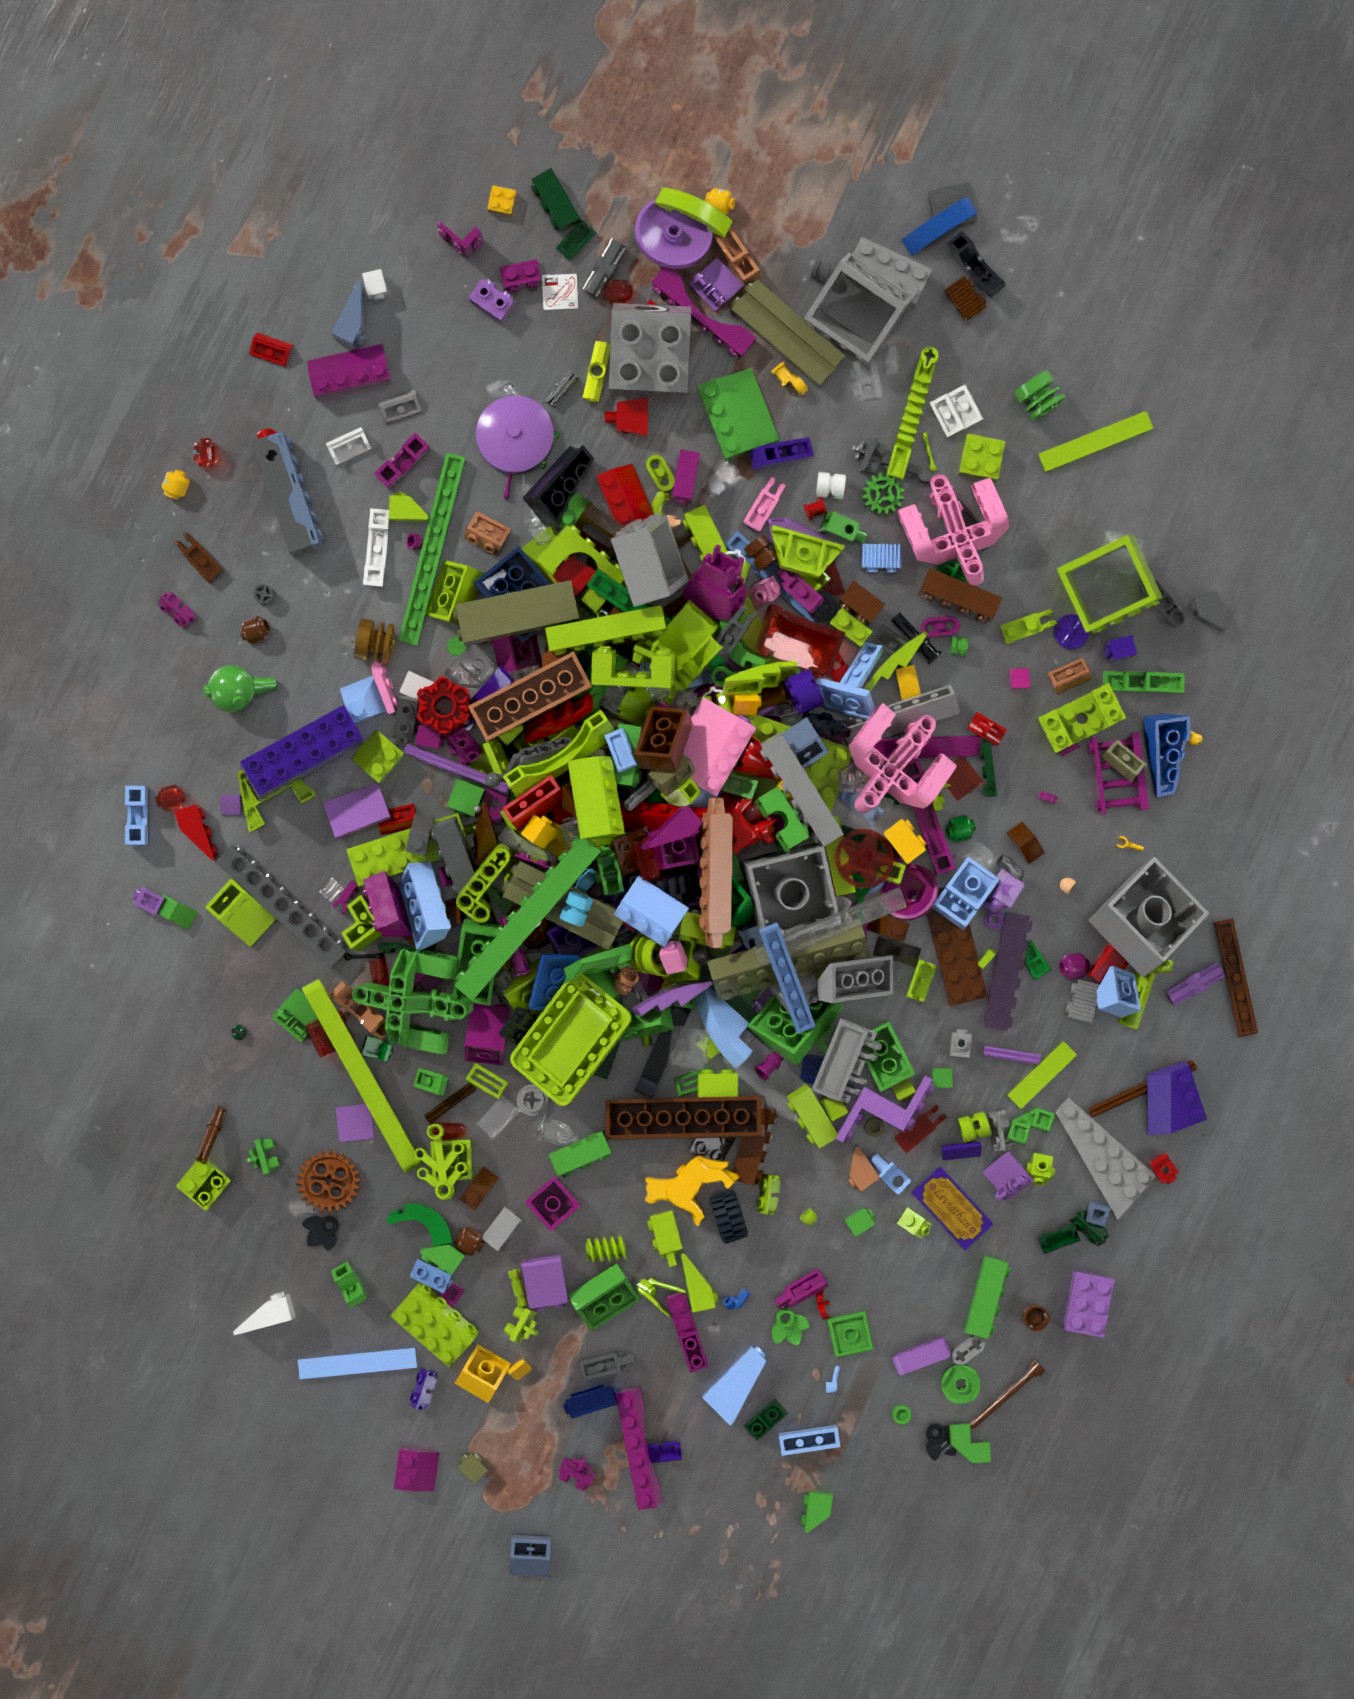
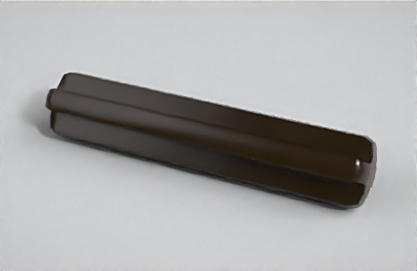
M468 1083L424 1115L426 1120L432 1123L476 1091L474 1085Z

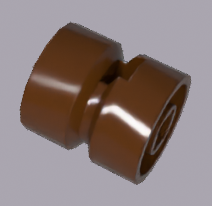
M765 535L758 537L744 548L748 557L755 559L753 563L759 572L778 559L776 551L769 548L770 542Z
M1039 1304L1027 1305L1021 1315L1025 1326L1032 1331H1042L1049 1324V1314Z

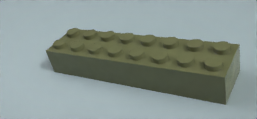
M860 918L784 939L798 978H805L818 972L822 973L830 963L870 958ZM764 945L707 961L719 1001L723 999L728 1000L741 994H749L751 991L766 989L778 984Z

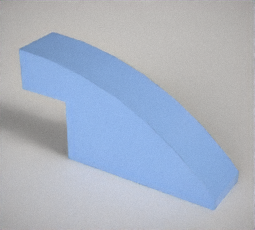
M708 987L696 996L699 1014L718 1050L736 1069L752 1053V1050L739 1038L749 1023L726 1001H719L716 992Z

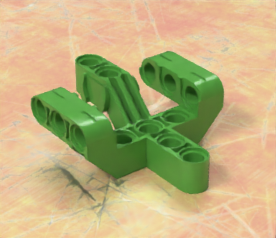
M405 947L400 950L390 974L389 987L365 982L354 988L352 992L355 1002L387 1010L385 1031L391 1044H398L436 1054H446L448 1052L449 1034L437 1031L436 1028L419 1027V1024L410 1025V1015L429 1013V1017L433 1018L436 1015L445 1017V1021H452L466 1017L474 1009V1004L470 999L461 997L458 994L443 993L440 990L434 989L431 992H413L415 972L445 979H454L458 960L456 956L426 949L417 951L416 947Z

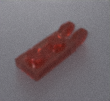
M937 1104L915 1120L916 1123L911 1131L907 1130L906 1133L900 1132L894 1137L906 1153L932 1133L936 1126L947 1118L944 1113L934 1123L929 1120L928 1117L938 1111L939 1106Z

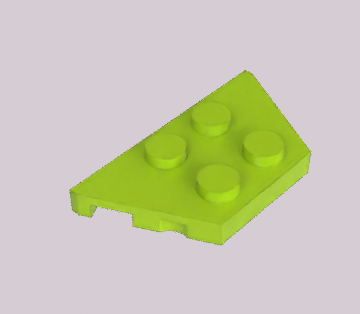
M772 525L771 534L780 568L818 579L845 546Z

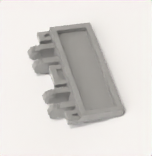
M840 1018L811 1090L845 1103H849L851 1095L844 1091L860 1096L862 1089L848 1084V1080L862 1085L867 1084L868 1080L860 1076L866 1060L858 1056L872 1061L877 1060L878 1056L862 1049V1046L866 1045L873 1049L881 1050L882 1045L874 1041L877 1032Z

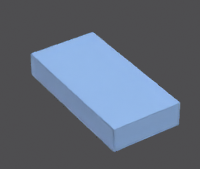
M624 728L604 735L619 773L638 766Z

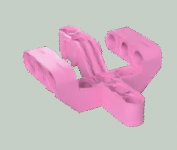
M935 475L930 481L932 489L930 498L933 507L936 506L938 509V519L943 518L947 534L930 540L928 528H925L922 515L918 513L915 504L898 510L900 521L917 560L938 565L957 558L968 583L979 585L984 581L982 563L976 551L994 545L1010 528L1008 516L991 478H987L971 485L985 521L965 527L961 514L963 507L960 501L957 500L954 487L950 486L946 476Z
M883 702L873 711L849 745L855 765L870 777V780L855 800V808L858 812L868 813L879 804L886 792L900 803L922 809L927 807L936 798L957 767L947 756L940 753L931 763L918 784L902 772V769L912 758H918L922 747L931 739L930 735L936 727V722L931 716L925 715L915 723H910L904 729V736L895 742L898 746L886 758L874 748V745L882 739L881 735L892 725L891 721L896 716V713Z

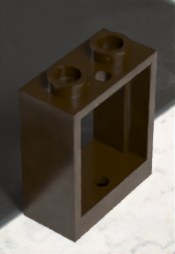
M589 504L581 513L575 527L581 531L579 535L584 540L589 538L596 545L594 549L599 553L603 551L614 561L617 556L613 545L609 549L583 530L587 523H590L612 539L616 536V532L621 531L620 529L624 528V526L592 504Z

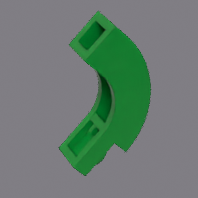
M406 1203L404 1204L405 1212H402V1209L390 1211L391 1215L386 1217L388 1224L406 1220H416L423 1223L430 1232L433 1247L453 1242L452 1232L446 1219L436 1209L428 1205Z

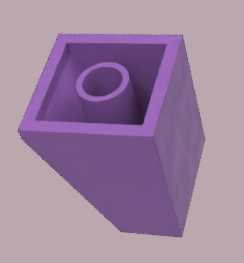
M562 1254L523 1260L521 1265L529 1309L534 1308V1311L546 1310L545 1306L553 1305V1308L565 1307V1303H568L569 1299Z

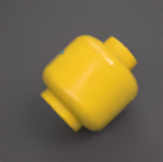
M714 188L706 194L705 202L711 204L725 215L730 210H733L735 199L732 198L730 191Z
M175 469L174 472H167L162 483L164 495L176 500L179 497H184L190 480L186 477V473L179 469Z

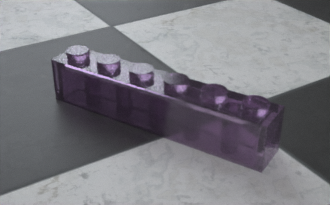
M1005 912L982 1027L1006 1032L1008 1028L1012 1027L1013 1017L1010 1015L1011 1010L1015 1009L1017 998L1014 995L1015 990H1019L1021 978H1018L1019 970L1023 971L1025 959H1022L1023 951H1027L1029 940H1026V935L1032 928V921L1029 920L1030 916Z

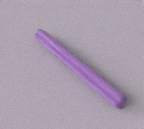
M407 744L404 749L405 755L487 786L485 782L487 774L411 744ZM502 781L497 787L492 788L505 794L510 792V787L506 781Z

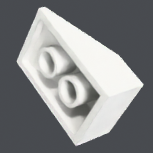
M279 1292L270 1296V1300L233 1331L234 1335L292 1320L295 1317V1312L290 1294L285 1295L284 1292Z

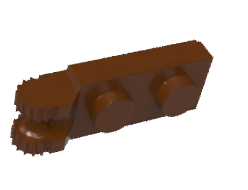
M185 532L183 535L192 546L186 550L180 541L176 540L174 543L183 552L184 557L210 584L224 570L197 541Z

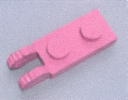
M771 477L765 489H762L743 521L745 525L759 533L786 487L782 483L778 487L775 496L768 491L775 483V478Z
M374 662L371 665V670L387 713L395 715L398 698L393 696L391 690L393 689L392 682L389 678H386L387 668L382 662Z

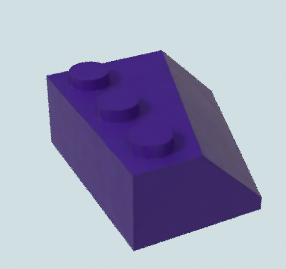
M1185 1061L1147 1074V1135L1169 1134L1207 1120L1190 1066Z

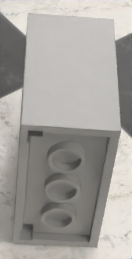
M849 252L839 262L804 319L813 328L822 330L826 337L838 341L842 348L854 352L858 359L869 362L877 354L914 296ZM843 272L896 308L873 345L820 310V307Z
M660 513L649 516L643 522L642 519L630 522L631 524L620 529L621 531L616 532V536L611 539L634 607L671 596L689 581L667 514L660 516Z

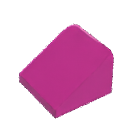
M1029 668L1009 670L1011 689L1031 688Z

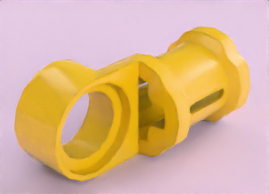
M785 361L781 362L771 373L779 378L782 382V387L790 383L799 395L802 396L809 390L800 377L789 371L785 366Z

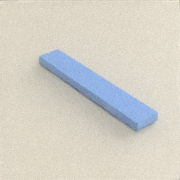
M416 1347L298 1359L299 1378L310 1379L417 1368Z

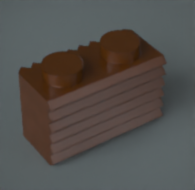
M962 276L948 286L944 293L964 321L968 323L985 311L987 301L981 293L978 295L974 290L975 284L973 281Z

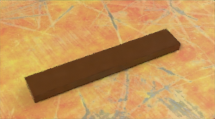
M1232 918L1213 922L1238 1037L1257 1034V1025L1234 920Z

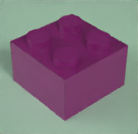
M556 1175L525 1201L550 1232L581 1206L579 1201Z

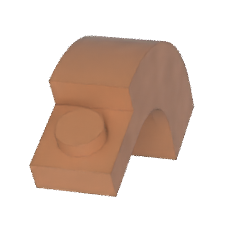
M341 981L329 996L353 1015L370 1033L382 1041L387 1036L385 1031L386 1017L375 1007L355 1002L352 997L354 989Z

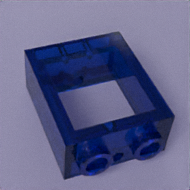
M612 1381L566 1396V1401L563 1404L566 1415L570 1414L571 1419L617 1405Z

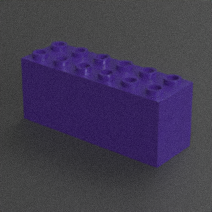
M342 705L240 761V768L258 800L261 801L361 746L363 738L346 707Z

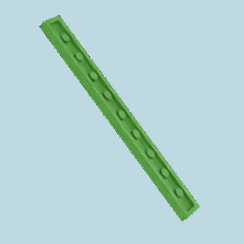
M446 452L398 639L399 642L418 646L466 457Z

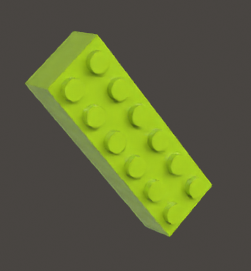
M458 813L434 820V823H437L456 816L462 829L465 840L467 842V845L469 847V850L472 851L461 817ZM410 829L346 850L358 887L365 886L363 879L382 871L393 877L404 873L408 863L431 862L433 864L442 861L438 853L439 845L437 841L434 842L431 835L427 856L406 852Z

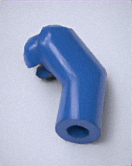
M743 1288L738 1296L726 1297L723 1300V1305L729 1310L742 1308L751 1292Z

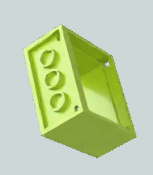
M1134 534L1125 535L1057 568L1086 633L1092 632L1095 634L1107 629L1105 625H1116L1124 621V616L1133 617L1141 613V608L1143 607L1148 609L1160 604L1158 600L1163 598ZM1127 547L1149 597L1093 622L1071 573Z

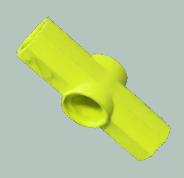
M595 341L583 393V399L592 402H599L611 344ZM599 367L603 372L600 376H595L592 374V370Z

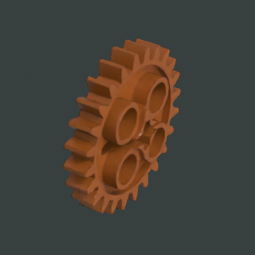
M326 1150L325 1155L318 1151L317 1158L311 1155V1162L305 1159L304 1164L306 1167L300 1166L299 1170L303 1173H297V1178L302 1180L296 1181V1185L302 1187L297 1192L304 1193L301 1196V1200L307 1199L306 1206L313 1204V1211L319 1207L320 1213L327 1209L328 1214H330L334 1208L338 1213L339 1206L345 1210L346 1202L348 1204L353 1202L350 1197H357L354 1191H359L360 1187L355 1184L360 1183V1179L355 1177L359 1175V1171H353L356 1164L349 1165L350 1158L343 1160V1153L337 1157L336 1151L332 1155H329L328 1150ZM317 1167H323L325 1168L326 1172L324 1174H318L315 1169ZM337 1171L344 1172L345 1177L337 1178L335 1176V1173ZM327 1179H331L330 1185H326ZM318 1185L322 1191L315 1193L311 1188ZM332 1190H339L341 1195L333 1197L330 1192Z

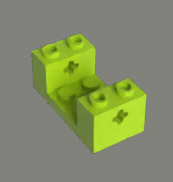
M599 646L592 653L591 685L671 688L674 684L675 652H670V649L666 648L657 650L652 655L651 675L648 671H638L636 674H630V671L619 670L615 673L616 650H611V646Z
M1107 683L1038 719L1054 752L1057 753L1126 719V716L1110 684ZM1079 713L1087 715L1088 720L1085 724H1079L1076 721V716Z

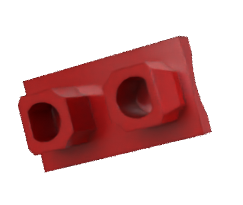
M976 712L967 727L968 730L995 746L999 745L1007 731L1006 728L979 712Z

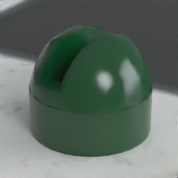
M235 1025L231 1030V1035L236 1040H243L247 1036V1029L243 1025ZM234 1030L244 1032L243 1036L234 1033Z

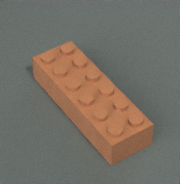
M573 651L468 707L486 742H489L591 689L592 686Z

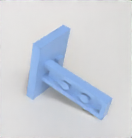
M865 642L840 683L822 678L816 680L815 683L818 685L824 699L823 709L868 720L875 710L870 691L861 689L882 655L884 651L883 646Z

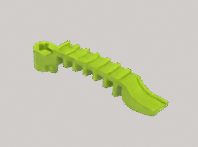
M925 347L921 352L886 476H892L900 480L904 478L917 432L916 428H918L920 422L919 418L922 414V407H924L925 397L928 394V387L930 386L938 359V351L934 347ZM927 355H930L931 359L929 360L928 366H926Z
M711 635L708 636L691 654L690 660L682 665L683 668L677 671V675L674 676L673 686L671 688H664V690L659 692L657 697L652 700L651 707H656L661 700L669 706L674 705L675 701L682 696V693L689 688L691 683L695 682L696 678L703 673V670L708 667L709 663L723 647ZM643 717L635 723L629 722L627 725L644 727L646 718Z

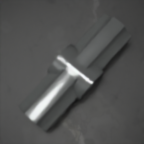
M614 239L609 242L602 257L600 256L592 269V274L583 287V291L592 297L598 298L607 280L609 281L615 273L617 263L625 252L626 246Z

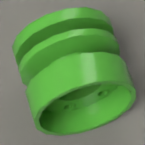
M1048 370L1036 375L1014 391L1020 403L1031 402L1025 409L1026 412L1035 408L1036 411L1029 416L1031 420L1047 415L1056 409L1066 398L1064 393L1056 397L1054 396L1060 391V387L1050 390L1049 386L1055 380Z

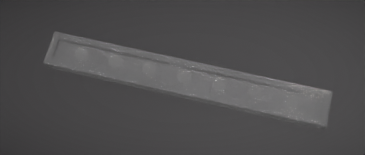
M896 888L782 936L789 955L903 909L907 905L901 889ZM764 944L753 947L760 967L769 964L770 960Z

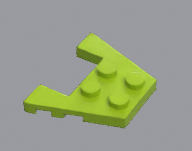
M242 770L237 772L249 833L265 825L256 806L289 787L294 791L300 804L316 796V793L299 779L259 801Z

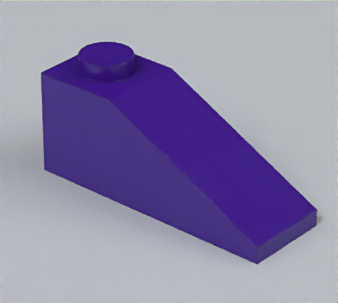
M809 437L762 445L749 451L754 470L814 456Z

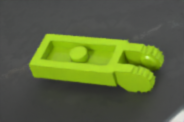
M1052 609L1038 614L1036 612L1001 625L1000 629L1006 645L1057 625L1056 620H1051L1041 625L1039 620L1041 617L1051 615L1053 613Z

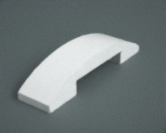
M370 508L363 585L383 587L389 535V510Z

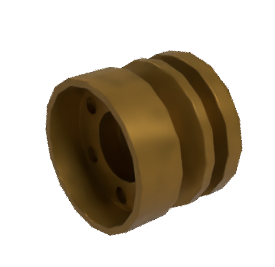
M361 618L356 636L354 659L367 661L370 653H374V662L378 663L381 654L382 664H388L395 644V625L389 623L386 632L384 631L385 622H381L378 630H375L374 620Z

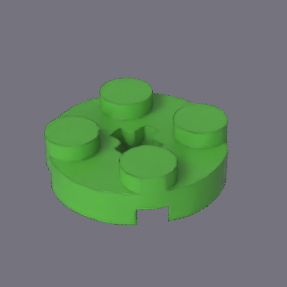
M955 1364L944 1372L941 1379V1389L945 1397L955 1404L971 1402L979 1394L980 1379L976 1371L970 1366ZM964 1379L966 1387L957 1389L956 1381Z

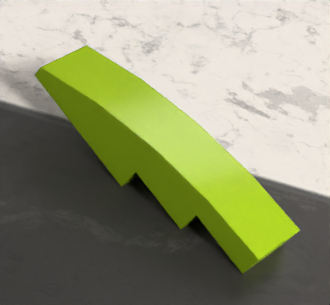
M924 631L893 653L876 671L864 688L871 692L881 676L887 680L891 677L898 664L906 668L928 633Z
M796 660L757 666L725 678L722 694L723 696L761 693L764 687H778L779 681L786 680L796 674Z

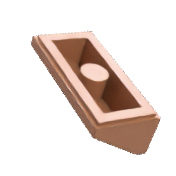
M1080 658L1048 673L1057 695L1092 680L1091 671L1084 658Z

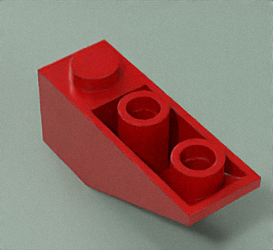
M194 804L174 811L179 829L212 861H216L218 850L216 845L211 843L210 837H212V832L209 825H205L204 819L206 814L203 807Z

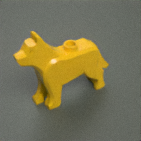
M697 1156L686 1166L683 1164L676 1171L677 1177L665 1179L647 1177L645 1181L648 1183L646 1186L648 1194L644 1200L651 1204L656 1203L658 1200L670 1201L675 1206L690 1212L694 1224L699 1226L705 1219L704 1210L699 1206L696 1197L704 1184L722 1181L725 1187L729 1189L740 1176L726 1169L729 1166V1161H718Z

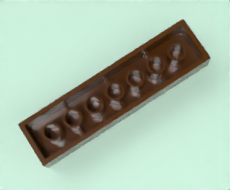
M765 1097L605 1100L607 1140L765 1137Z

